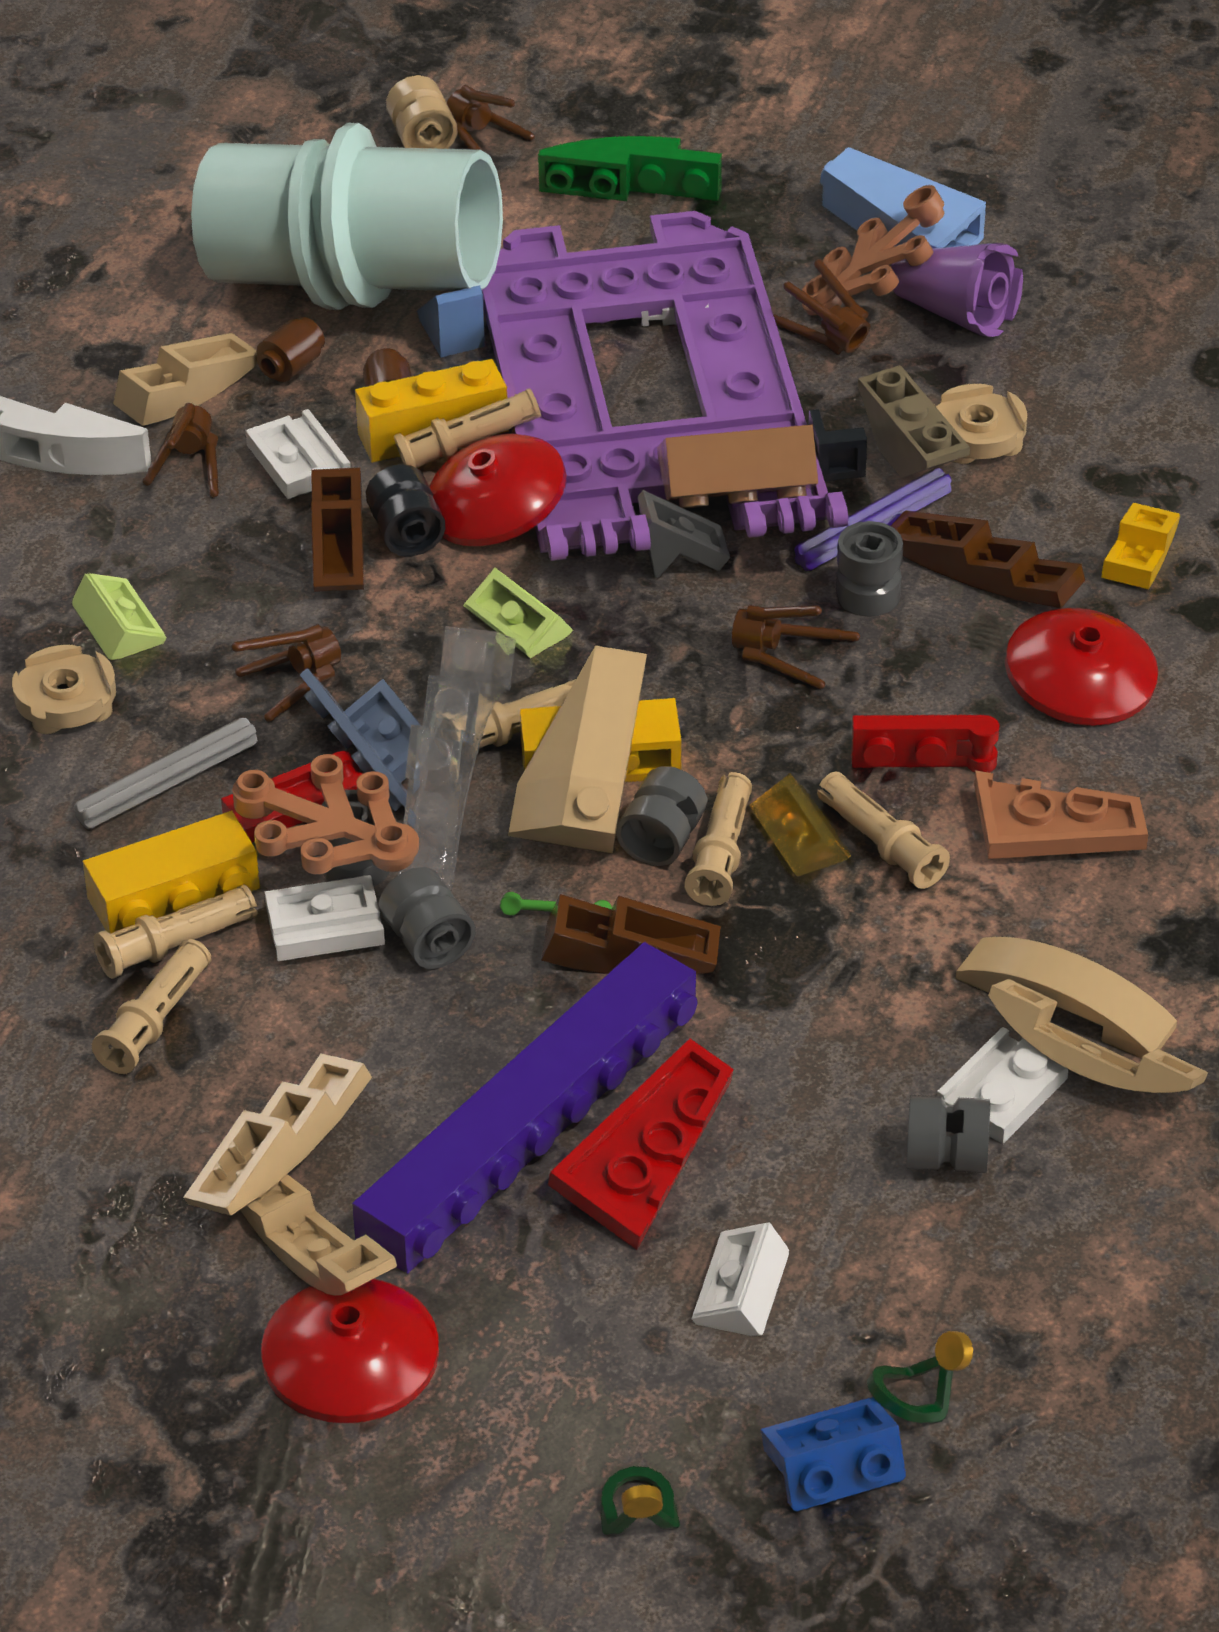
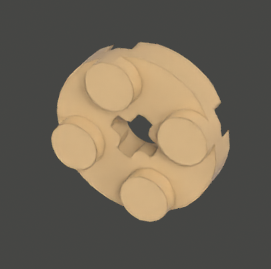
M986 384L961 385L951 388L941 395V403L936 408L970 447V455L957 459L954 462L968 464L975 459H990L1003 455L1013 456L1022 450L1023 439L1027 429V409L1016 395L1007 391V398L993 394V386ZM972 420H979L980 423L972 422Z
M57 645L39 650L25 659L26 668L19 675L16 671L12 677L15 706L24 718L32 721L34 730L39 733L52 734L60 729L78 727L90 722H101L110 717L113 712L112 702L116 696L113 666L104 655L96 652V658L82 654L81 646ZM61 684H67L69 688L58 689L57 686Z

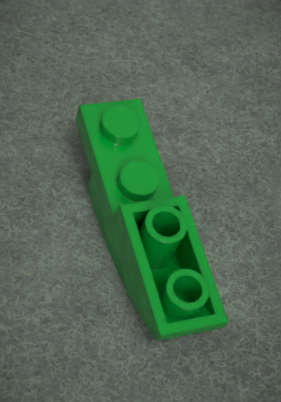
M658 136L604 137L559 144L540 149L538 153L539 192L627 201L630 191L718 201L722 182V153L681 149V138Z

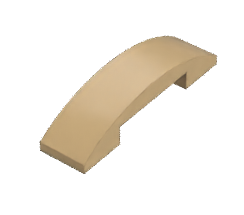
M1013 937L982 938L956 971V979L988 993L992 985L1010 979L1058 1002L1057 1007L1102 1025V1042L1140 1058L1156 1049L1161 1050L1177 1026V1020L1162 1005L1117 973L1083 956L1037 941Z
M1010 979L992 985L988 994L1000 1014L1028 1043L1056 1063L1091 1080L1132 1091L1172 1093L1193 1089L1204 1083L1208 1074L1207 1071L1160 1049L1142 1056L1140 1064L1055 1025L1050 1020L1058 1002Z
M288 1174L270 1190L240 1209L265 1244L290 1270L309 1285L327 1294L343 1295L397 1267L395 1257L370 1237L364 1235L353 1240L315 1211L310 1191Z

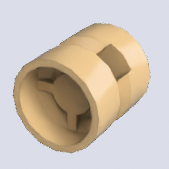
M416 75L406 77L393 86L386 99V108L404 147L448 149L454 143L457 136V123L437 83L429 77Z

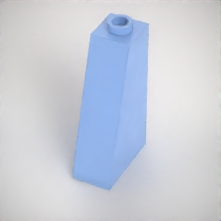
M850 147L846 148L834 160L829 161L822 170L820 183L823 186L822 206L855 230H858L865 221L877 217L881 219L889 232L908 215L903 207V202L907 196L920 187L933 185L944 201L943 210L945 214L943 218L930 227L924 228L919 224L895 246L903 244L919 235L925 236L932 249L978 245L984 239L985 201Z

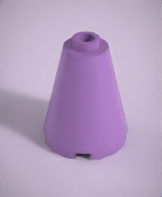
M1002 243L934 248L932 256L918 266H910L906 259L891 265L899 279L898 285L893 290L897 296L978 335L986 337L999 336L1003 330L998 328L1003 321H1012L1016 315L1022 296L1023 271L1020 268H1015L1012 256L1019 257L1017 251L1008 244Z

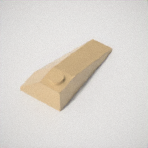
M595 645L517 783L508 836L613 853L647 654Z

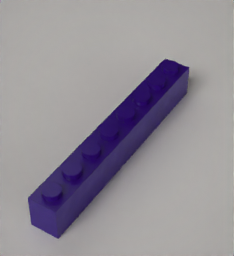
M643 942L352 1203L355 1240L367 1235L395 1257L397 1268L406 1274L414 1269L424 1258L429 1259L433 1257L449 1235L461 1224L471 1222L485 1202L497 1191L508 1188L522 1168L534 1157L545 1154L558 1135L571 1123L581 1121L595 1101L607 1090L617 1088L631 1068L643 1057L648 1058L653 1055L661 1041L678 1025L683 1026L692 1018L698 1004L696 998V971Z

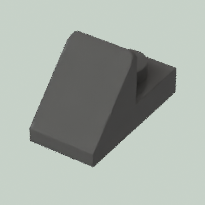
M644 490L638 495L640 514H645L649 527L651 548L647 551L655 578L660 577L679 554L694 564L702 563L718 571L731 558L720 525Z

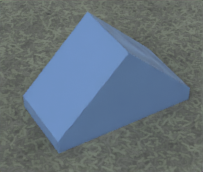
M480 285L436 295L417 310L419 320L440 357L485 347L483 294Z

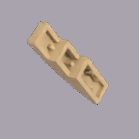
M321 1053L301 1083L296 1085L282 1082L260 1114L243 1110L183 1198L187 1204L231 1216L270 1190L312 1152L342 1119L372 1078L364 1063Z

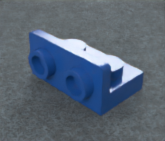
M874 1397L761 1429L764 1451L784 1475L788 1503L794 1511L804 1510L904 1480L906 1477L899 1425Z

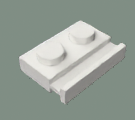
M309 409L303 410L302 417L294 420L290 416H286L245 430L248 448L287 499L312 491V469L351 468L350 461Z
M371 875L264 891L266 909L278 961L385 945L383 924H381L380 911Z
M1002 1027L937 1091V1096H942L946 1105H953L958 1097L990 1099L989 1137L1004 1144L1068 1079V1069L1038 1051L1024 1038L1020 1041L1011 1038L1009 1030Z

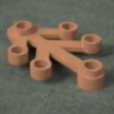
M933 185L920 187L907 196L903 202V207L908 215L889 232L880 218L876 217L865 221L857 230L859 237L853 256H851L846 247H838L825 256L823 259L824 264L831 270L850 296L868 289H872L876 296L886 295L894 290L899 283L898 277L889 264L906 259L910 266H918L932 256L933 249L923 235L915 236L903 244L895 245L919 224L921 227L926 228L936 224L943 218L945 214L943 210L944 201ZM872 271L870 274L861 276L864 273ZM822 275L810 280L802 289L828 310L835 305L841 306L842 301L823 279ZM802 304L807 314L817 315L815 312H813L804 304Z
M320 755L311 762L312 783L321 789L327 807L275 788L273 780L260 770L243 772L233 785L234 808L239 815L250 819H258L271 814L273 811H277L308 823L286 828L279 821L268 820L257 825L254 830L256 850L264 856H277L287 849L301 847L302 867L308 873L323 874L330 871L333 867L372 859L373 864L377 868L395 872L409 867L419 851V836L417 832L409 825L397 823L388 802L390 796L389 780L383 773L376 771L366 772L357 779L358 800L361 804L368 806L373 825L354 817L342 784L344 780L343 763L335 755ZM343 837L355 841L335 847L329 842V840Z

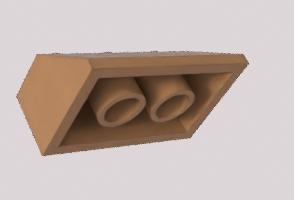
M813 424L668 437L657 447L666 500H679V506L683 509L709 506V497L728 496L729 504H743L758 501L757 493L777 491V499L807 496L806 489L813 488L819 484Z

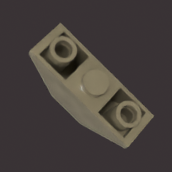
M901 365L858 378V388L878 450L901 478L970 455L969 445Z

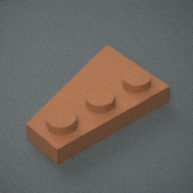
M975 770L974 787L988 859L1147 849L1148 831L1140 797L1076 787L1069 793L1041 789L1042 781L1022 778L1020 785L993 781L994 773Z

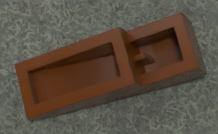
M360 467L312 469L311 510L314 592L364 590L363 505Z
M560 894L547 921L541 961L578 970L609 974L643 942H646L696 971V974L710 973L714 971L717 964L721 926L619 895L612 909Z

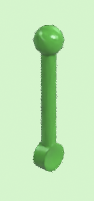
M507 892L501 899L500 908L503 913L510 916L517 914L520 910L552 912L556 901L522 899L515 892ZM598 900L594 903L595 905L612 909V905L606 900Z

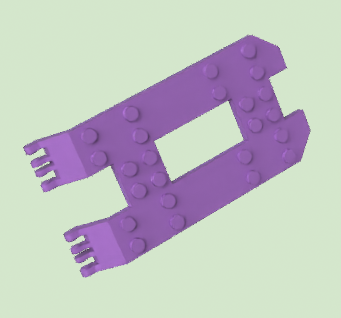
M697 211L650 215V232L653 244L567 253L560 225L514 230L503 240V248L499 252L495 272L488 286L482 289L483 308L497 368L507 386V398L530 388L541 413V417L512 427L513 434L533 436L548 442L558 451L566 468V486L561 499L551 513L535 526L540 552H548L550 561L566 559L568 550L581 548L582 554L588 557L596 556L597 546H603L605 554L616 553L618 551V544L631 543V547L635 551L651 548L645 514L635 515L632 503H638L637 497L643 490L664 500L666 499L657 455V447L665 438L807 425L747 232L735 227L724 231L711 225V217ZM674 307L675 321L703 417L612 427L586 323H606L613 320L642 317V311H648L649 316L661 315L662 309ZM817 455L816 463L819 484L813 488H807V496L777 499V491L757 493L758 501L743 504H729L728 496H725L734 529H746L748 538L764 536L769 526H779V530L783 534L793 533L795 523H800L802 531H811L816 527V521L828 520V524L832 528L848 526V511L842 492L828 493Z

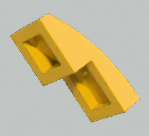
M1132 503L1120 522L1117 541L1104 559L1101 578L1150 589L1170 548L1179 524L1180 514Z

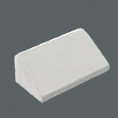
M770 1222L721 1232L692 1316V1320L696 1325L748 1336H760L763 1334L789 1255L787 1245Z

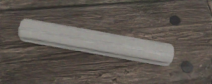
M239 718L78 800L74 805L77 820L81 822L85 829H93L254 746L258 741L254 725L247 718Z

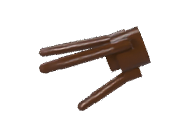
M463 85L461 89L451 94L447 100V106L457 123V135L469 150L482 149L467 130H482L489 122L529 141H532L535 137L532 132L491 112L488 105L489 103L512 108L515 105L513 99L477 91L468 85Z
M817 259L814 261V266L846 307L841 308L839 305H835L828 310L803 290L787 281L783 284V288L823 318L821 328L825 330V334L773 314L776 325L825 345L837 355L843 350L847 353H852L864 342L869 334L870 323L865 320L869 312L854 301L821 259Z
M186 403L183 407L179 408L175 414L170 432L166 434L161 449L143 478L145 486L151 485L172 449L176 448V450L183 454H193L204 449L209 495L212 498L218 496L219 482L216 446L219 438L210 432L212 418L204 408L192 403Z
M749 605L747 609L740 608L735 616L732 629V645L734 648L744 649L742 654L743 660L759 662L821 690L825 687L823 680L766 654L767 649H776L780 635L856 642L860 639V634L840 629L783 624L779 619H776L818 616L822 612L819 606L765 608Z
M319 624L300 631L237 641L231 645L233 651L240 652L294 643L288 647V650L236 668L235 674L238 677L290 661L298 673L301 674L308 668L320 682L335 677V671L332 666L339 664L341 661V649L333 632L325 626L321 627ZM302 682L264 715L265 721H273L311 689L306 682Z

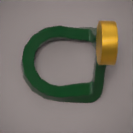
M945 1332L937 1340L935 1357L908 1367L878 1366L867 1379L868 1389L876 1401L900 1418L918 1423L941 1422L945 1419L949 1409L953 1370L960 1371L965 1369L972 1360L973 1346L971 1340L963 1332ZM939 1368L936 1401L933 1404L915 1406L905 1403L895 1397L883 1383V1379L912 1378Z
M632 1466L624 1468L609 1477L602 1488L601 1526L602 1532L605 1535L622 1533L635 1520L646 1517L662 1529L679 1528L680 1522L674 1492L670 1482L660 1472L649 1467ZM633 1480H642L654 1485H638L627 1489L621 1497L624 1512L618 1517L613 1496L621 1485Z

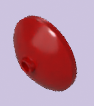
M503 434L481 439L455 453L441 466L429 485L433 498L445 519L446 530L442 538L463 546H487L508 541L535 527L551 513L565 490L566 468L558 451L551 444L537 437L522 434Z
M1062 608L1046 611L1029 618L1014 631L1009 640L1005 657L1008 678L1014 689L1026 702L1048 716L1079 725H1107L1134 716L1151 700L1158 679L1156 658L1146 641L1124 622L1105 613L1090 609Z
M372 1279L343 1295L327 1294L313 1286H309L285 1301L268 1322L262 1338V1365L272 1390L285 1404L295 1411L326 1422H366L385 1417L400 1410L422 1393L432 1379L439 1359L438 1332L431 1314L421 1301L405 1289L392 1283Z

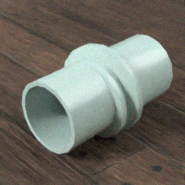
M347 123L337 129L330 144L325 139L308 140L303 145L218 143L210 147L200 162L195 179L191 210L193 242L201 268L209 279L218 283L299 285L304 288L314 304L328 310H340L350 304L362 308H374L389 296L392 289L457 291L478 285L481 286L482 290L488 286L495 272L501 248L503 226L502 192L497 169L490 155L482 150L377 147L370 130L360 123Z

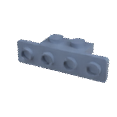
M306 668L299 674L311 689L304 697L323 719L331 714L334 720L327 725L328 728L346 749L353 744L356 746L358 751L351 757L364 773L376 771L387 776L390 794L388 802L392 809L396 811L403 805L417 819L424 812L401 782L441 749L384 679L344 711L330 692Z

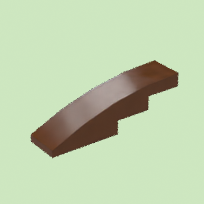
M905 510L891 525L902 537L903 556L971 587L1001 596L1062 608L1085 581L1082 564L1039 559L1035 542L992 537L988 520Z

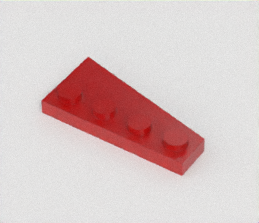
M691 1038L688 1039L550 1172L548 1186L634 1249L638 1250L729 1087L734 1069Z

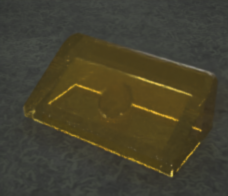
M791 773L749 805L797 876L841 863L851 857V854L810 794Z

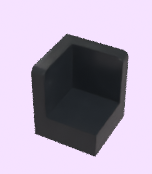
M819 409L809 410L808 425L813 424L815 452L824 481L866 477L867 437L864 427L825 431Z

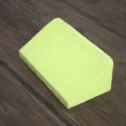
M497 568L491 571L463 605L529 658L563 640L573 631L560 616Z
M91 573L84 575L73 597L72 605L108 659H121L164 644L167 638L165 633L126 578Z

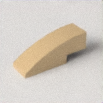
M233 333L161 346L156 364L120 370L113 404L142 426L174 417L179 408L183 407L186 403L198 406L242 378L258 364L256 350Z

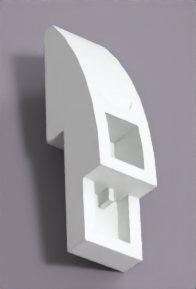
M0 396V460L44 471L82 475L147 472L151 465L148 429L68 403H64L56 413H52Z

